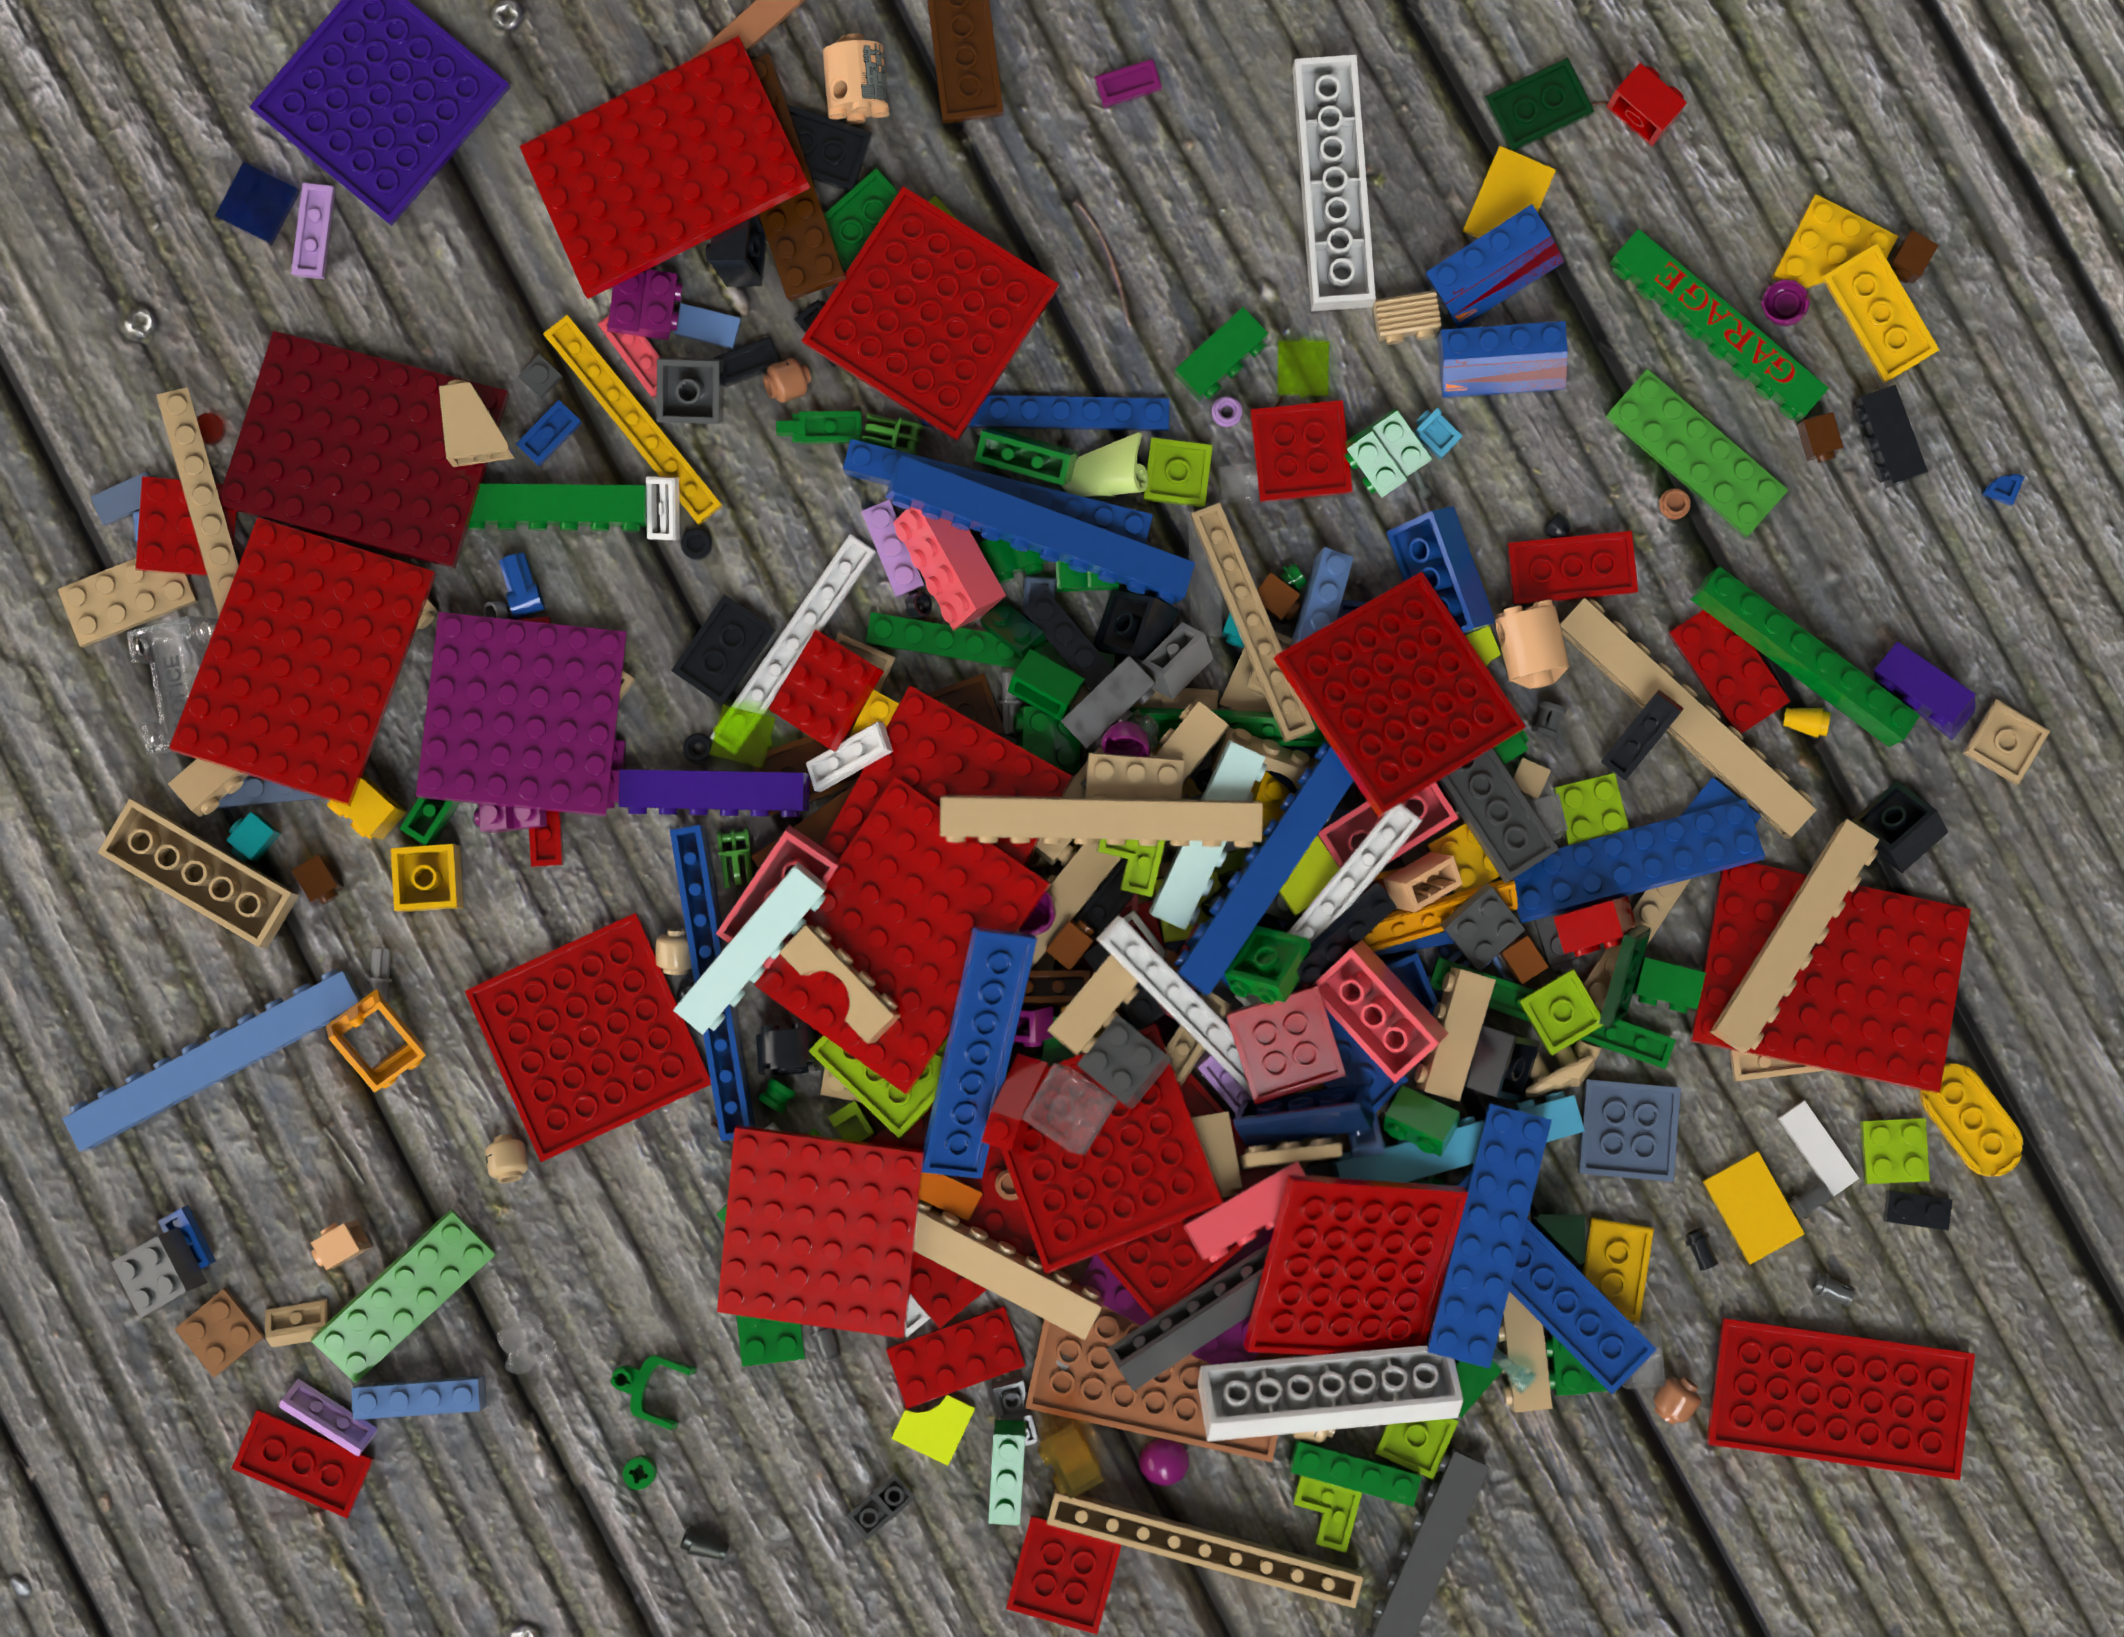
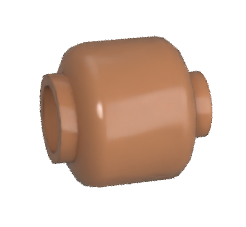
M794 358L768 366L766 375L763 376V384L768 396L771 399L775 398L780 403L804 396L807 393V383L811 382L807 366L800 365Z
M1685 1376L1681 1379L1676 1377L1667 1378L1653 1398L1656 1405L1655 1412L1672 1425H1675L1676 1422L1686 1423L1701 1403V1398L1696 1392L1699 1387Z

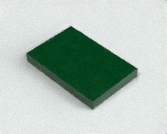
M1568 57L1484 97V101L1507 148L1514 152L1579 122L1595 112Z
M1640 924L1624 934L1599 1024L1610 1027L1627 1015L1650 937V927Z

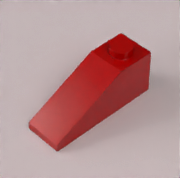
M1017 1054L991 1109L981 1142L1020 1154L1049 1063Z

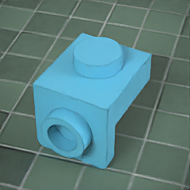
M1437 408L1433 413L1429 410L1425 411L1415 422L1418 426L1415 433L1422 443L1441 460L1463 436L1441 415L1442 411Z

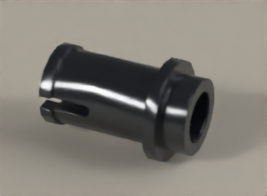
M1698 1228L1685 1235L1687 1238L1685 1243L1691 1247L1700 1271L1710 1269L1718 1264V1260L1715 1258L1707 1239L1710 1236L1708 1232H1704L1703 1228Z

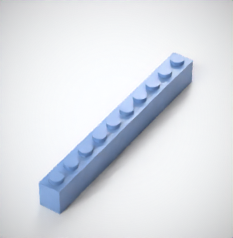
M338 969L331 970L321 976L322 982L312 987L308 983L293 991L294 996L286 1001H283L282 998L276 999L265 1005L267 1011L257 1016L253 1012L238 1019V1026L228 1031L226 1027L221 1028L209 1035L210 1041L202 1045L199 1042H195L181 1050L183 1055L174 1060L169 1056L153 1064L155 1070L145 1075L143 1071H140L126 1078V1085L118 1089L112 1086L97 1094L99 1099L88 1104L86 1100L69 1108L71 1114L62 1119L78 1151H89L326 1026L363 999L350 972H339Z

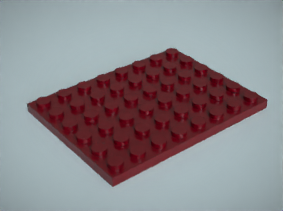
M273 331L221 489L219 499L222 508L455 569L471 520L480 484H482L488 462L453 467L446 459L439 386L448 385V382L464 379ZM465 380L470 382L475 388L498 427H500L510 395L509 392Z

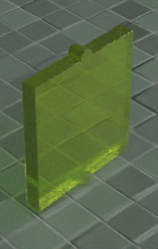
M1302 338L1300 341H1278L1277 395L1300 396L1301 399H1304L1306 396H1328L1329 341H1307L1305 338Z
M723 705L718 725L713 728L715 735L709 754L763 768L768 747L773 744L770 739L776 718Z

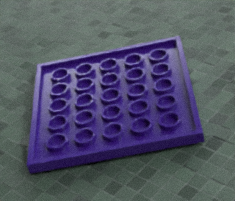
M341 0L249 108L392 227L508 92L511 86L410 1Z

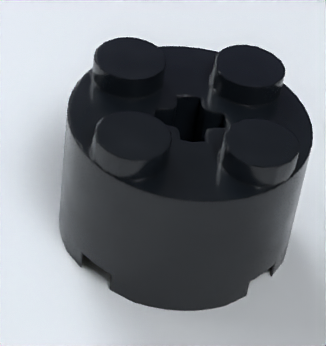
M807 1023L792 1024V1029L780 1030L779 1025L762 1026L761 1033L756 1035L758 1074L766 1075L765 1069H773V1076L809 1073V1066H814L816 1071L821 1070V1063L809 1052L819 1040V1032Z

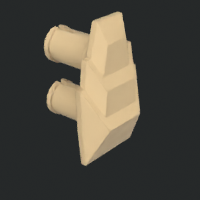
M1569 1045L1554 1054L1561 1068L1550 1073L1538 1051L1530 1075L1533 1083L1526 1088L1525 1097L1535 1098L1547 1093L1559 1092L1569 1087L1580 1086L1594 1070L1595 1057L1589 1055L1578 1060Z

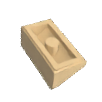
M328 1300L266 1309L265 1339L271 1347H279L311 1341V1337L331 1320Z

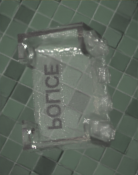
M187 616L126 632L131 662L150 664L160 723H142L146 754L158 755L173 752L169 749L170 743L218 619ZM138 640L143 644V655L138 649ZM153 731L158 735L159 745L154 743Z

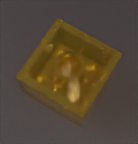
M1071 1418L1040 1435L1038 1453L1046 1466L1050 1464L1055 1470L1053 1481L1061 1495L1067 1493L1069 1498L1072 1499L1104 1481V1473L1075 1419Z

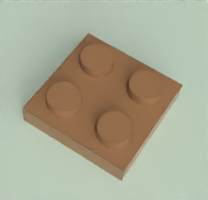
M227 1288L222 1289L175 1328V1331L213 1378L221 1374L265 1337Z

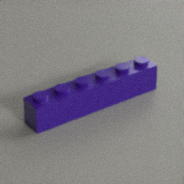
M619 769L618 807L628 808V814H647V808H659V814L677 815L678 809H689V815H708V809L720 810V816H739V810H750V816L769 817V811H781V817H800V811H809L810 775L807 773Z

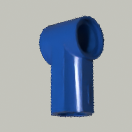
M524 552L512 554L498 560L508 589L506 596L513 617L517 619L545 610L542 594L537 583H534L526 554Z

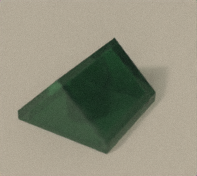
M1559 1211L1530 1212L1531 1220L1571 1261L1580 1265L1585 1261L1584 1214Z

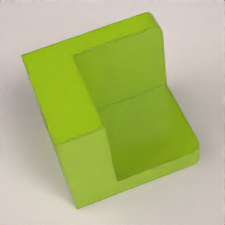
M856 1101L851 1102L828 1117L833 1127L838 1129L844 1140L861 1142L876 1132L863 1109Z

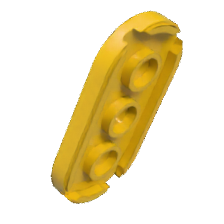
M1946 1063L1940 1093L1936 1094L1920 1090V1101L1924 1111L1970 1170L1983 1176H2001L2009 1173L2018 1165L2022 1156L2023 1137L2019 1128L1975 1071L1956 1063Z

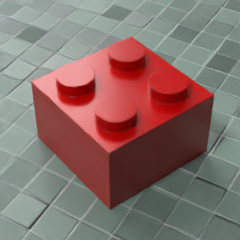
M1639 63L1615 90L1606 108L1653 147L1676 121L1687 102L1684 100V95L1676 87H1669L1660 80L1661 77L1651 66L1645 67L1642 63Z
M1628 896L1553 917L1564 954L1574 951L1575 957L1600 950L1601 943H1604L1605 949L1622 944L1624 934L1637 927Z

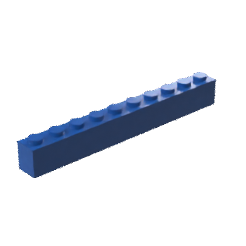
M850 439L843 466V471L847 476L889 486L896 462L903 455L1143 544L1147 542L1153 514Z
M903 455L896 462L885 498L892 500V504L903 509H910L912 507L921 510L922 515L934 520L943 518L951 521V525L960 530L968 531L973 529L979 531L985 539L991 541H999L1001 539L1011 543L1010 546L1018 551H1034L1039 553L1040 558L1043 560L1067 563L1069 568L1076 572H1092L1097 574L1098 579L1112 584L1116 582L1125 584L1131 592L1138 594L1147 592L1155 595L1157 599L1167 604L1178 603L1185 598L1195 566L1193 561Z
M1324 742L1314 755L1318 760L1313 768L1307 767L1297 780V783L1301 785L1294 795L1289 793L1279 808L1283 812L1278 820L1271 819L1263 830L1262 834L1265 836V839L1258 847L1255 844L1246 855L1244 860L1248 864L1242 873L1237 870L1229 880L1227 886L1231 889L1224 899L1219 897L1211 907L1209 912L1213 916L1207 925L1202 922L1192 935V939L1195 942L1190 950L1183 949L1174 962V965L1178 967L1175 972L1182 980L1204 996L1212 992L1354 781L1331 745L1327 742Z
M703 825L669 830L694 983L726 947L725 940L716 935V932L722 925V918L707 828ZM730 1004L722 1011V1014L726 1017L714 1031L708 1028L703 1034L720 1141L733 1140L734 1130L737 1125L756 1128L736 1005L733 1007Z

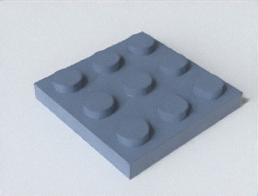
M1585 1079L1582 1123L1585 1132H1581L1578 1173L1674 1182L1681 1088Z

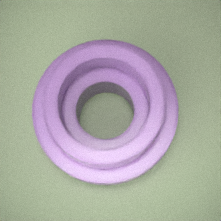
M1220 397L1212 406V418L1219 426L1232 427L1242 417V406L1234 397ZM1228 407L1232 410L1233 414L1230 417H1224L1221 414V410Z

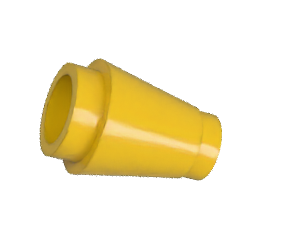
M1786 708L1783 726L1816 738L1819 735L1826 737L1831 712L1823 711L1824 708Z

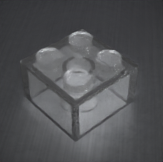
M1054 1063L1023 1114L1022 1119L1071 1153L1086 1154L1118 1099L1069 1066Z

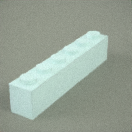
M1228 740L1201 800L1252 801L1254 793L1250 792L1255 780L1260 782L1266 771L1267 764L1263 763L1266 757ZM1190 841V846H1179L1151 905L1150 914L1186 930L1188 924L1194 925L1201 908L1197 907V904L1202 895L1207 897L1214 882V879H1211L1210 876L1215 866L1221 867L1227 855V851L1223 849L1227 841H1222L1220 847L1202 846V841Z
M797 862L680 1000L673 1011L702 1035L708 1028L714 1031L726 1017L722 1014V1011L728 1004L735 1007L746 992L742 990L744 985L749 980L755 983L766 970L762 964L770 956L772 959H775L780 954L779 952L786 946L782 942L789 932L795 936L806 923V920L802 918L809 909L815 912L827 897L822 893L827 885Z

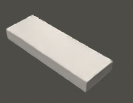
M876 722L843 741L836 752L829 749L806 762L814 791L822 792L893 752L884 723Z
M1802 1100L1777 1118L1831 1196L1837 1195L1860 1179L1806 1101Z

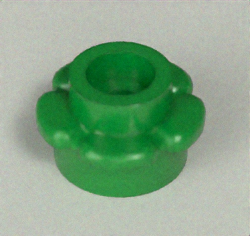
M1295 563L1287 568L1284 565L1285 573L1281 575L1282 579L1292 589L1297 588L1301 592L1300 588L1308 582Z

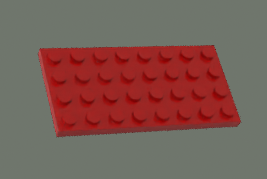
M1722 1318L1706 1444L1960 1480L1975 1354Z

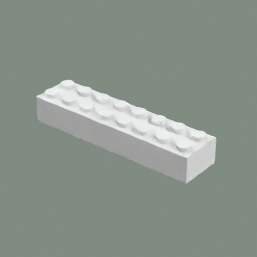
M1357 55L1295 59L1292 72L1311 311L1373 307L1376 296Z
M1428 1345L1201 1366L1197 1384L1207 1441L1458 1418L1463 1397L1455 1360L1427 1352Z

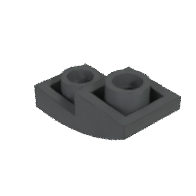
M1020 1376L993 1383L992 1388L1000 1420L1027 1421L1025 1446L1039 1443L1032 1411L1025 1408L1027 1392L1023 1377Z
M894 1474L848 1513L845 1518L862 1538L867 1541L916 1497L900 1478Z

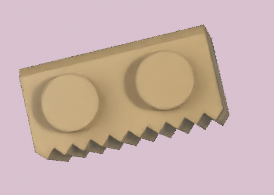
M1436 290L1376 299L1372 307L1378 341L1386 340L1387 345L1402 343L1405 341L1404 338L1408 336H1416L1417 340L1430 339L1435 337V333L1439 332L1442 327Z

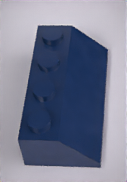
M1368 1083L1291 1093L1256 1105L1253 1099L1243 1100L1233 1121L1246 1146L1268 1145L1269 1147L1274 1142H1303L1305 1138L1310 1137L1327 1139L1333 1138L1336 1134L1349 1133L1351 1136L1362 1135L1371 1130L1374 1114Z

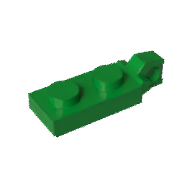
M799 411V414H792V421H776L777 436L792 437V443L849 444L850 439L861 441L862 412Z

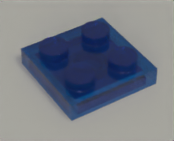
M243 162L215 216L272 246L300 191Z

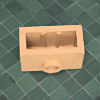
M1435 852L1424 855L1383 879L1387 893L1397 906L1396 908L1411 912L1418 911L1462 885L1454 856Z
M358 1220L346 1222L340 1226L336 1222L320 1231L322 1236L311 1242L314 1248L311 1253L320 1267L324 1266L326 1270L343 1265L373 1246Z

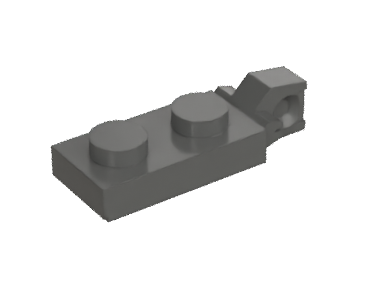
M1566 912L1534 920L1547 965H1550L1552 973L1559 971L1560 976L1574 969V966L1580 965L1579 958L1575 957L1574 951L1564 954L1553 917L1566 914Z

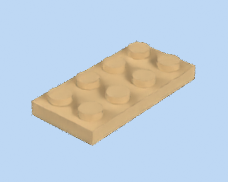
M136 558L59 588L58 592L78 644L84 648L198 602L189 576L136 571Z

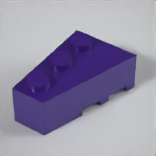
M1898 641L1874 670L1877 684L1889 693L1894 694L1951 741H1953L1975 713V693Z

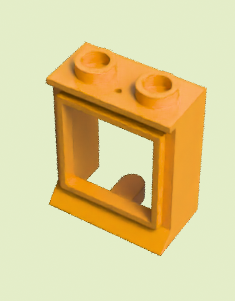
M378 989L372 991L326 1025L328 1039L374 1092L391 1086L401 1073L407 1069L412 1070L422 1062L423 1057L426 1056L423 1043L417 1039L390 1007ZM379 1009L407 1043L371 1068L343 1034L353 1027L360 1026L366 1017Z

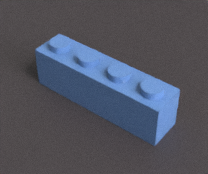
M1326 547L1316 556L1290 646L1337 620L1354 557Z
M485 1375L359 1384L351 1388L353 1420L475 1412L486 1408Z

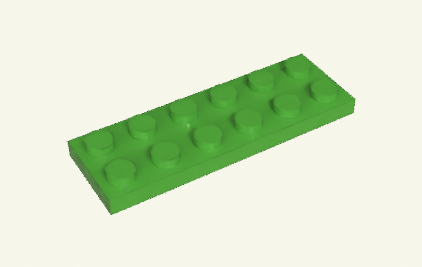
M1648 369L1605 416L1745 538L1752 533L1788 491L1776 478Z
M451 1208L311 1337V1342L356 1384L496 1255L495 1250Z

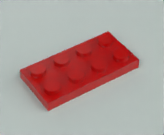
M1632 531L1507 543L1513 606L1534 604L1545 600L1557 602L1638 593Z
M1705 610L1700 611L1667 633L1729 726H1732L1741 734L1790 702V699L1756 649Z
M1005 1306L886 1348L906 1409L1026 1366Z
M258 1409L231 1469L344 1518H349L375 1458L361 1453L358 1457L327 1437Z

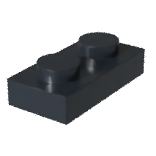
M1887 1190L1883 1221L1949 1231L1953 1199Z

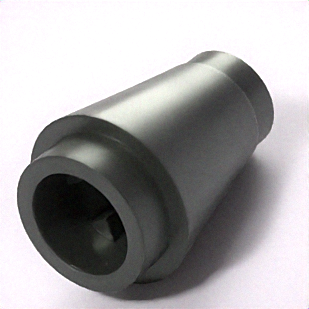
M689 1524L684 1533L680 1548L686 1550V1554L723 1561L730 1543L699 1524L697 1526Z

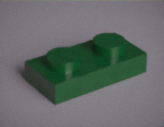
M1003 600L980 618L984 629L1022 658L1025 657L1029 649L1034 650L1046 640L1045 634L1040 628Z

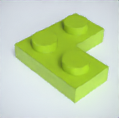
M1099 839L1097 852L1127 859L1120 889L1152 897L1166 840H1158V845L1146 846L1138 845L1139 840L1126 839V845L1107 844V839Z
M1300 1476L1293 1505L1322 1513L1315 1544L1347 1552L1362 1493Z

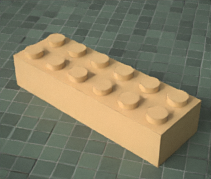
M134 799L128 800L97 852L259 948H268L300 895L148 805Z

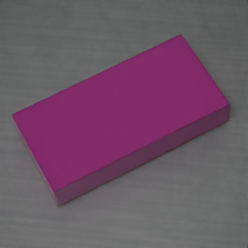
M1153 59L1094 76L1103 108L1162 90Z

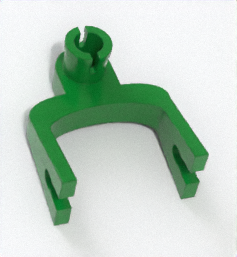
M659 1355L647 1358L641 1369L630 1365L618 1367L612 1374L611 1384L615 1389L632 1395L630 1400L632 1415L669 1430L676 1429L679 1424L678 1421L646 1411L644 1400L649 1380L660 1365L688 1376L696 1374L697 1368ZM621 1374H624L626 1376L628 1383H621Z

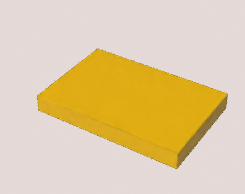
M1499 146L1462 232L1480 238L1531 204L1538 213L1556 169Z
M1759 1151L1749 1154L1702 1181L1748 1264L1751 1265L1805 1234Z
M1590 1217L1582 1274L1627 1320L1640 1322L1654 1228Z

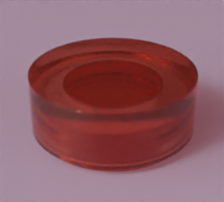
M204 413L197 417L204 444L215 445L223 440L226 434V425L220 417L213 413Z

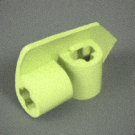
M1142 433L1130 435L1078 457L1071 481L1064 486L1061 485L1065 492L1094 500L1114 499L1115 495L1144 492L1148 486V474L1145 467L1137 463Z

